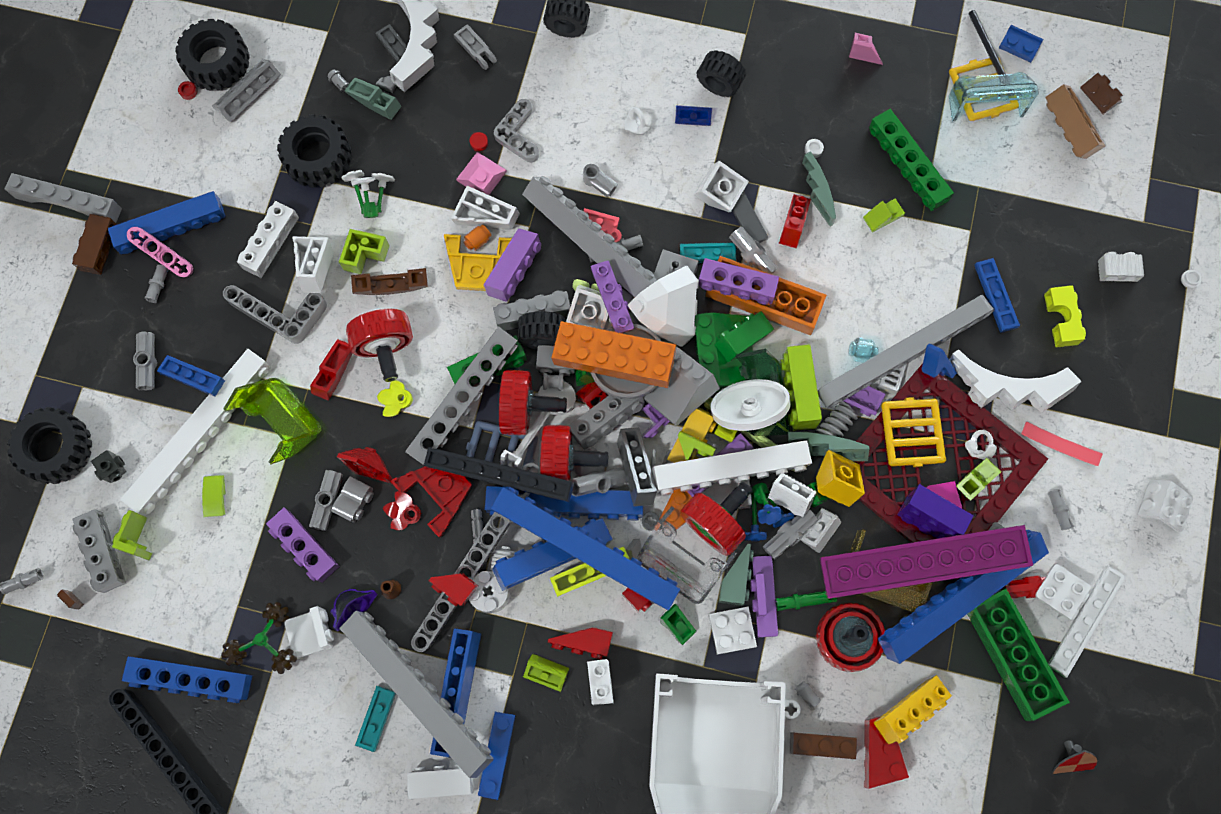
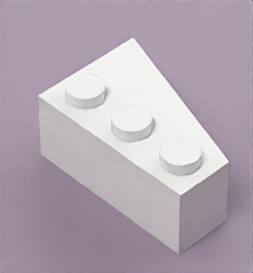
M466 186L451 219L457 225L480 227L483 224L488 228L512 230L520 213L516 207Z
M293 237L296 277L302 293H321L334 254L329 237Z

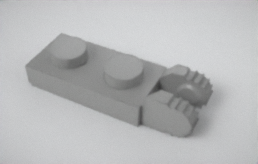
M469 25L464 26L454 34V38L475 61H478L483 69L489 68L487 62L482 58L485 54L493 64L497 62L495 55L489 50V47Z

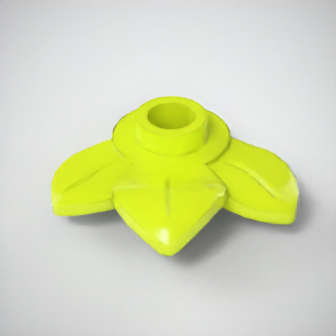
M397 380L390 383V389L381 390L377 395L378 401L385 405L383 410V416L385 417L398 415L401 409L408 408L413 402L412 394L405 390L402 382Z

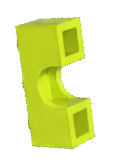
M1073 286L1050 288L1044 294L1048 312H1059L1065 319V323H1059L1052 329L1055 346L1079 345L1085 340L1086 331L1081 323L1082 314L1077 306V293L1074 292Z

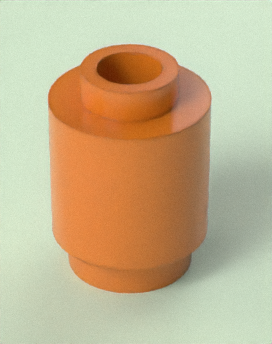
M482 224L464 236V244L470 251L472 249L477 251L489 241L492 235Z

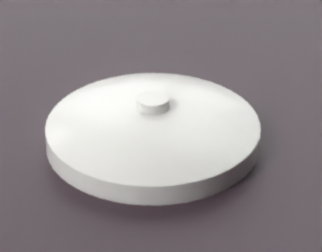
M763 379L746 380L732 384L718 392L711 402V412L715 422L724 428L737 431L756 430L770 426L782 419L790 409L788 390L777 382Z

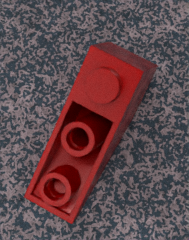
M793 194L779 244L797 249L811 199Z
M592 627L550 638L548 643L552 644L551 648L563 650L566 647L572 649L571 653L583 655V652L591 653V658L602 660L603 657H608L613 632Z

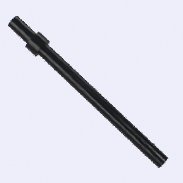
M971 10L968 13L999 76L998 81L1001 87H1004L1008 97H1012L1015 95L1011 85L1012 81L1009 75L1005 73L975 10Z

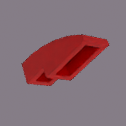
M339 339L336 340L320 364L319 373L310 385L311 394L329 401L352 356L349 343Z

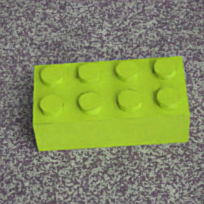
M811 345L790 346L786 348L785 353L782 354V359H780L781 371L784 370L785 373L783 386L788 390L790 396L789 426L792 425L793 431L816 429L822 420Z

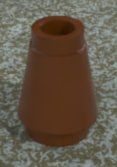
M393 579L384 581L381 584L382 595L387 599L398 597L401 592L399 582Z

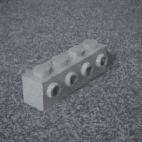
M555 291L551 295H537L528 300L518 299L510 304L500 303L493 307L497 327L506 331L518 328L519 317L530 312L547 311L568 317L570 303L567 291Z
M609 395L568 426L571 427L574 439L586 450L588 447L594 446L603 436L610 434L619 424L626 422L631 415L639 412L645 406L643 397L619 399Z
M94 509L72 518L74 523L73 531L80 541L78 547L86 560L84 561V566L91 576V587L97 592L106 593L126 584L116 550L112 548L113 541L103 512Z

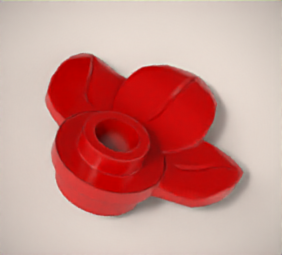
M396 491L395 501L383 507L384 512L393 519L391 529L403 530L409 524H414L421 518L420 508L413 504L410 495L402 491ZM410 510L414 511V517L409 515Z

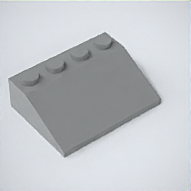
M664 339V340L662 341V342L671 343L670 341H668V340H666V339ZM676 346V355L668 388L657 386L649 394L642 397L671 423L677 426L720 388L711 372Z

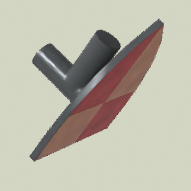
M1071 740L1066 741L1064 745L1069 757L1058 763L1053 769L1052 774L1092 770L1098 762L1096 755L1086 750L1082 751V747L1078 744L1074 745Z

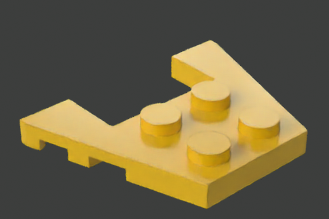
M444 234L456 289L486 291L484 283L512 238L499 237L497 255L460 253L461 235Z

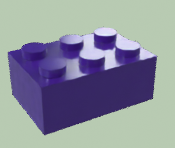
M921 484L906 497L897 514L904 522L917 526L924 534H930L937 539L964 535L973 518L972 514Z

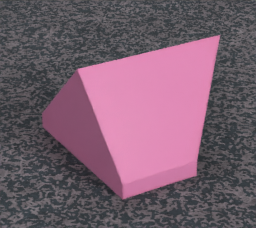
M855 33L849 57L883 65L872 43V36Z

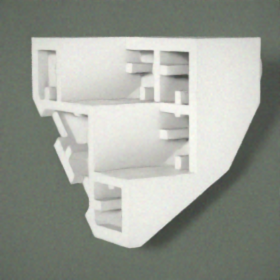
M685 266L658 279L640 292L627 306L636 318L656 335L683 347L696 333L694 321L695 315H697L696 289L698 288L699 280L689 267Z

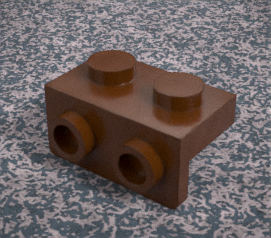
M1097 73L1084 83L1080 89L1104 115L1115 105L1122 103L1120 97L1123 95L1117 88H1111L1109 85L1111 81L1105 74L1101 76Z

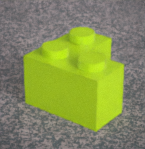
M349 229L339 264L344 271L362 274L367 258L385 262L390 245L384 236Z

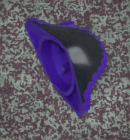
M348 589L339 594L334 602V608L330 611L335 618L333 627L336 631L340 630V627L356 610L363 613L367 611L378 594L374 590L359 591L356 589Z

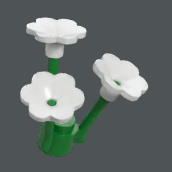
M362 170L351 171L343 175L342 179L345 182L351 181L352 186L355 187L363 217H378V213L382 212L383 190L386 188V182L395 181L393 176L372 173V177L361 178L364 176ZM376 179L379 180L378 187H380L377 205H375V202H369L368 184ZM360 184H361L362 191H364L365 203L363 202V199H362V196H361V193H360V190H359V185H360Z

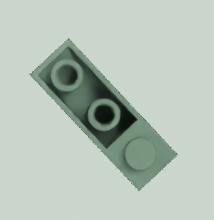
M747 544L722 580L719 603L743 606L744 602L748 601L749 589H746L747 581L750 582L751 569H748L749 561L752 562L754 550H750L751 544Z

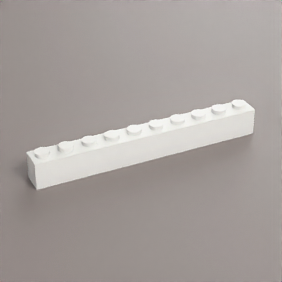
M247 349L223 377L225 382L216 397L212 395L206 397L120 500L140 515L146 516L154 510L155 504L166 496L171 485L180 479L181 473L192 465L196 455L206 448V443L217 435L222 424L231 418L232 412L240 407L248 393H251L256 388L258 381L268 374L270 366L262 358Z

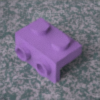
M868 386L843 402L851 408L853 406L860 408V412L870 417L871 414L876 416L886 393Z

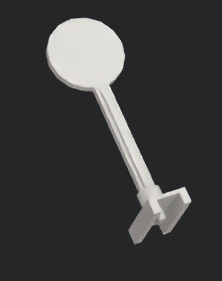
M564 381L562 390L558 388L543 390L542 385L538 392V396L566 397L567 411L565 413L573 408L576 401L575 391L572 386ZM541 412L516 451L512 453L507 450L503 451L500 464L521 469L523 454L549 415H562L565 413Z

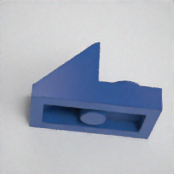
M929 343L926 346L922 372L931 377H936L939 374L953 378L957 372L943 349Z

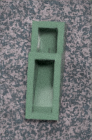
M354 78L344 90L364 106L390 120L401 108L400 103L395 97L382 92L380 87L358 78Z

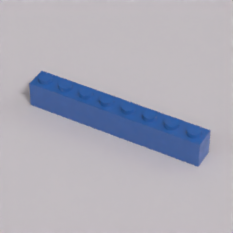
M486 486L485 510L487 513H490V516L495 512L490 508L502 488L508 489V487ZM516 489V491L519 492V495L524 494L526 492ZM608 490L606 493L594 492L577 497L571 495L570 502L530 493L528 496L537 502L535 506L543 509V507H546L553 511V516L556 518H560V515L568 516L569 519H580V516H588V519L595 518L596 520L599 517H607L608 520H619V517H625L628 521H638L639 518L643 517V506H633L630 491Z

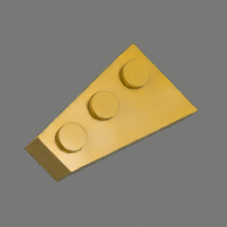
M698 407L689 415L682 432L707 443L706 437L709 432H713L717 423L711 413ZM679 438L667 460L673 463L686 461ZM695 448L690 460L699 459L697 457L698 449Z

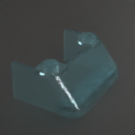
M1023 72L1001 75L961 76L955 82L948 96L952 122L957 120L965 103L1018 100L1019 115L1024 117L1039 94L1038 85Z

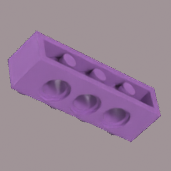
M705 258L698 286L704 290L711 291L713 289L720 291L724 295L733 294L744 300L753 299L757 300L760 304L767 305L768 303L772 304L779 276ZM721 276L724 278V280L718 281L715 279V277ZM738 280L742 282V285L737 286L733 282ZM758 285L761 289L754 290L752 286Z
M286 508L280 510L266 523L270 528L268 532L275 539L279 538L283 542L281 547L287 553L292 552L295 558L293 560L300 567L304 566L308 570L306 574L312 581L317 580L322 583L340 567ZM292 528V534L286 537V530ZM301 542H305V548L302 551H298V545ZM318 556V562L315 565H311V558Z

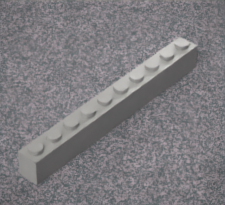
M532 177L522 195L596 263L609 261L616 281L632 296L636 297L640 292L657 281L650 270L643 268L638 259L631 257L625 247L618 245L610 234L601 230L602 227L598 223L591 221L588 218L589 215L576 207V203L571 199H567L563 195V191L554 187L547 177Z
M356 610L340 627V630L469 778H477L494 760L490 755L491 750L485 744H480L476 739L478 737L472 729L465 727L463 718L450 710V704L436 694L437 689L431 683L427 684L423 679L424 674L419 669L412 667L410 664L412 661L409 657L397 650L399 646L385 636L386 632L382 627L374 624V618L366 611L363 613Z

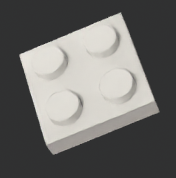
M749 607L709 614L717 655L757 647Z

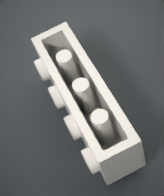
M277 201L268 208L267 215L258 224L254 236L250 237L247 247L239 254L237 263L242 269L262 278L299 219L295 210Z

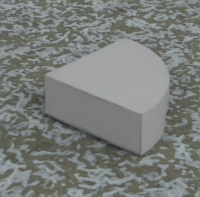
M391 76L380 78L376 82L377 87L391 93L394 92L397 86L392 82Z
M633 539L626 548L629 560L632 557L639 561L641 560L642 546L640 539Z

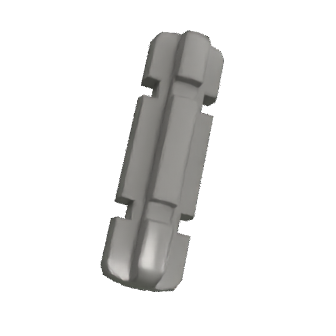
M481 509L471 510V518L473 519L472 531L473 537H475L473 543H475L483 530Z

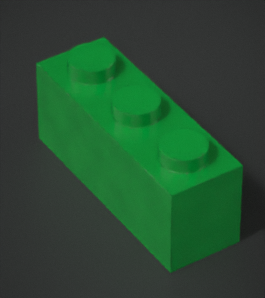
M762 311L756 315L751 313L744 318L745 322L743 324L739 321L731 327V332L727 329L719 335L720 340L715 345L727 362H730L774 330Z

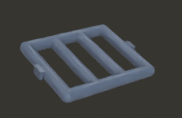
M477 421L471 441L467 443L465 449L467 451L466 456L474 458L481 431L484 429L493 432L485 457V461L492 462L500 434L502 433L500 432L499 425ZM508 435L511 436L507 451L511 453L515 451L518 439H524L526 435ZM537 435L527 449L522 469L526 464L534 463L535 461L533 456L538 442Z

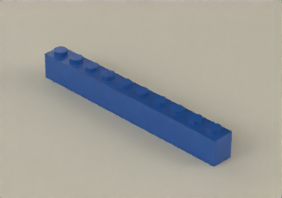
M508 487V489L502 488L490 508L491 510L669 611L680 591V588L676 587L677 582L668 577L666 580L659 577L660 572L651 567L648 570L641 567L642 562L633 557L631 560L623 556L625 553L616 547L613 550L606 547L607 542L598 537L595 540L588 536L589 532L579 527L577 530L571 527L572 522L563 517L560 520L553 516V511L546 507H543V509L535 506L537 502L529 497H526L524 500L518 496L519 492L511 487Z
M1026 530L1034 565L1049 554V551L1040 532ZM1030 567L961 577L956 582L949 584L945 590L932 596L930 601L917 607L912 614L902 618L897 625L887 629L878 638L887 659L901 664Z

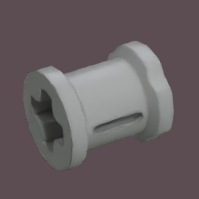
M543 373V390L547 388L562 390L563 373H559V375Z

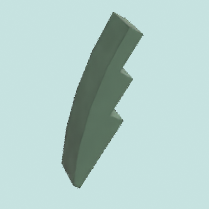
M810 151L804 155L802 162L809 172L806 181L812 188L810 199L831 227L836 219L833 198L824 173Z
M788 432V444L807 440L810 456H825L826 452L831 450L851 461H868V445L825 434Z

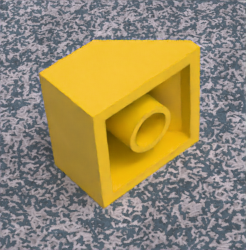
M828 450L816 476L818 492L850 507L865 494L860 465Z

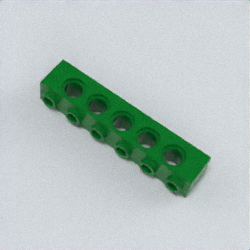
M888 109L873 118L869 126L871 134L879 140L882 149L887 151L891 161L899 167L902 176L911 183L914 192L920 195L923 204L932 212L950 201L954 192L893 111Z

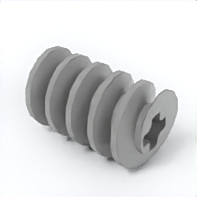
M840 402L835 407V411L830 413V417L825 419L826 423L821 424V429L816 430L817 434L843 437L844 435L841 430L848 431L846 424L853 425L850 419H858L855 411L845 402Z

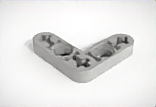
M520 99L496 126L494 137L498 143L523 160L532 163L539 158L537 146L516 133L531 115L532 105L529 100ZM525 106H527V110H526V109H523V110L521 111V107L524 108ZM511 118L518 120L514 125L508 123ZM505 132L506 137L504 135L499 136V133ZM515 140H519L521 142V145L519 147H513L511 145L512 142ZM527 151H528V152L534 151V155L530 154V155L528 156Z

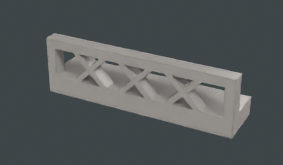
M262 59L217 100L212 107L231 122L272 84L281 73L269 60Z

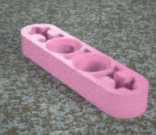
M132 227L127 231V238L132 244L176 275L189 277L193 273V266L190 262L139 227ZM133 232H140L139 236L146 240L143 242L140 239H133ZM152 241L157 244V250L154 252H150L147 248L148 243ZM165 253L172 254L173 260L171 263H166L163 260ZM176 263L182 266L187 265L186 269L188 270V272H183L181 274V268H179L178 266H174V268H172V266Z

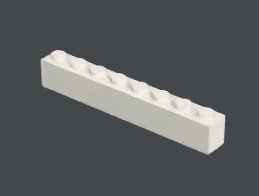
M806 440L654 466L651 471L657 493L661 492L662 495L672 494L673 490L681 489V492L692 490L694 486L708 488L712 486V483L719 482V485L729 484L734 479H738V482L750 480L752 476H757L758 479L768 477L769 473L776 472V475L786 474L788 470L795 469V472L807 470L806 467L812 464Z

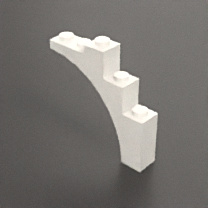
M395 0L406 13L411 25L410 40L406 51L399 62L390 70L392 82L404 92L435 66L434 56L429 49L437 43L436 31L432 26L439 21V10L434 3H430L427 0H423L421 3L419 0Z
M960 350L954 352L949 359L964 383L971 387L968 395L980 408L999 397L1001 402L1011 411L1026 400H1029L1034 408L1043 413L1072 393L1081 383V380L1068 367L1056 374L1043 378L1022 379L996 374L982 368L967 358Z

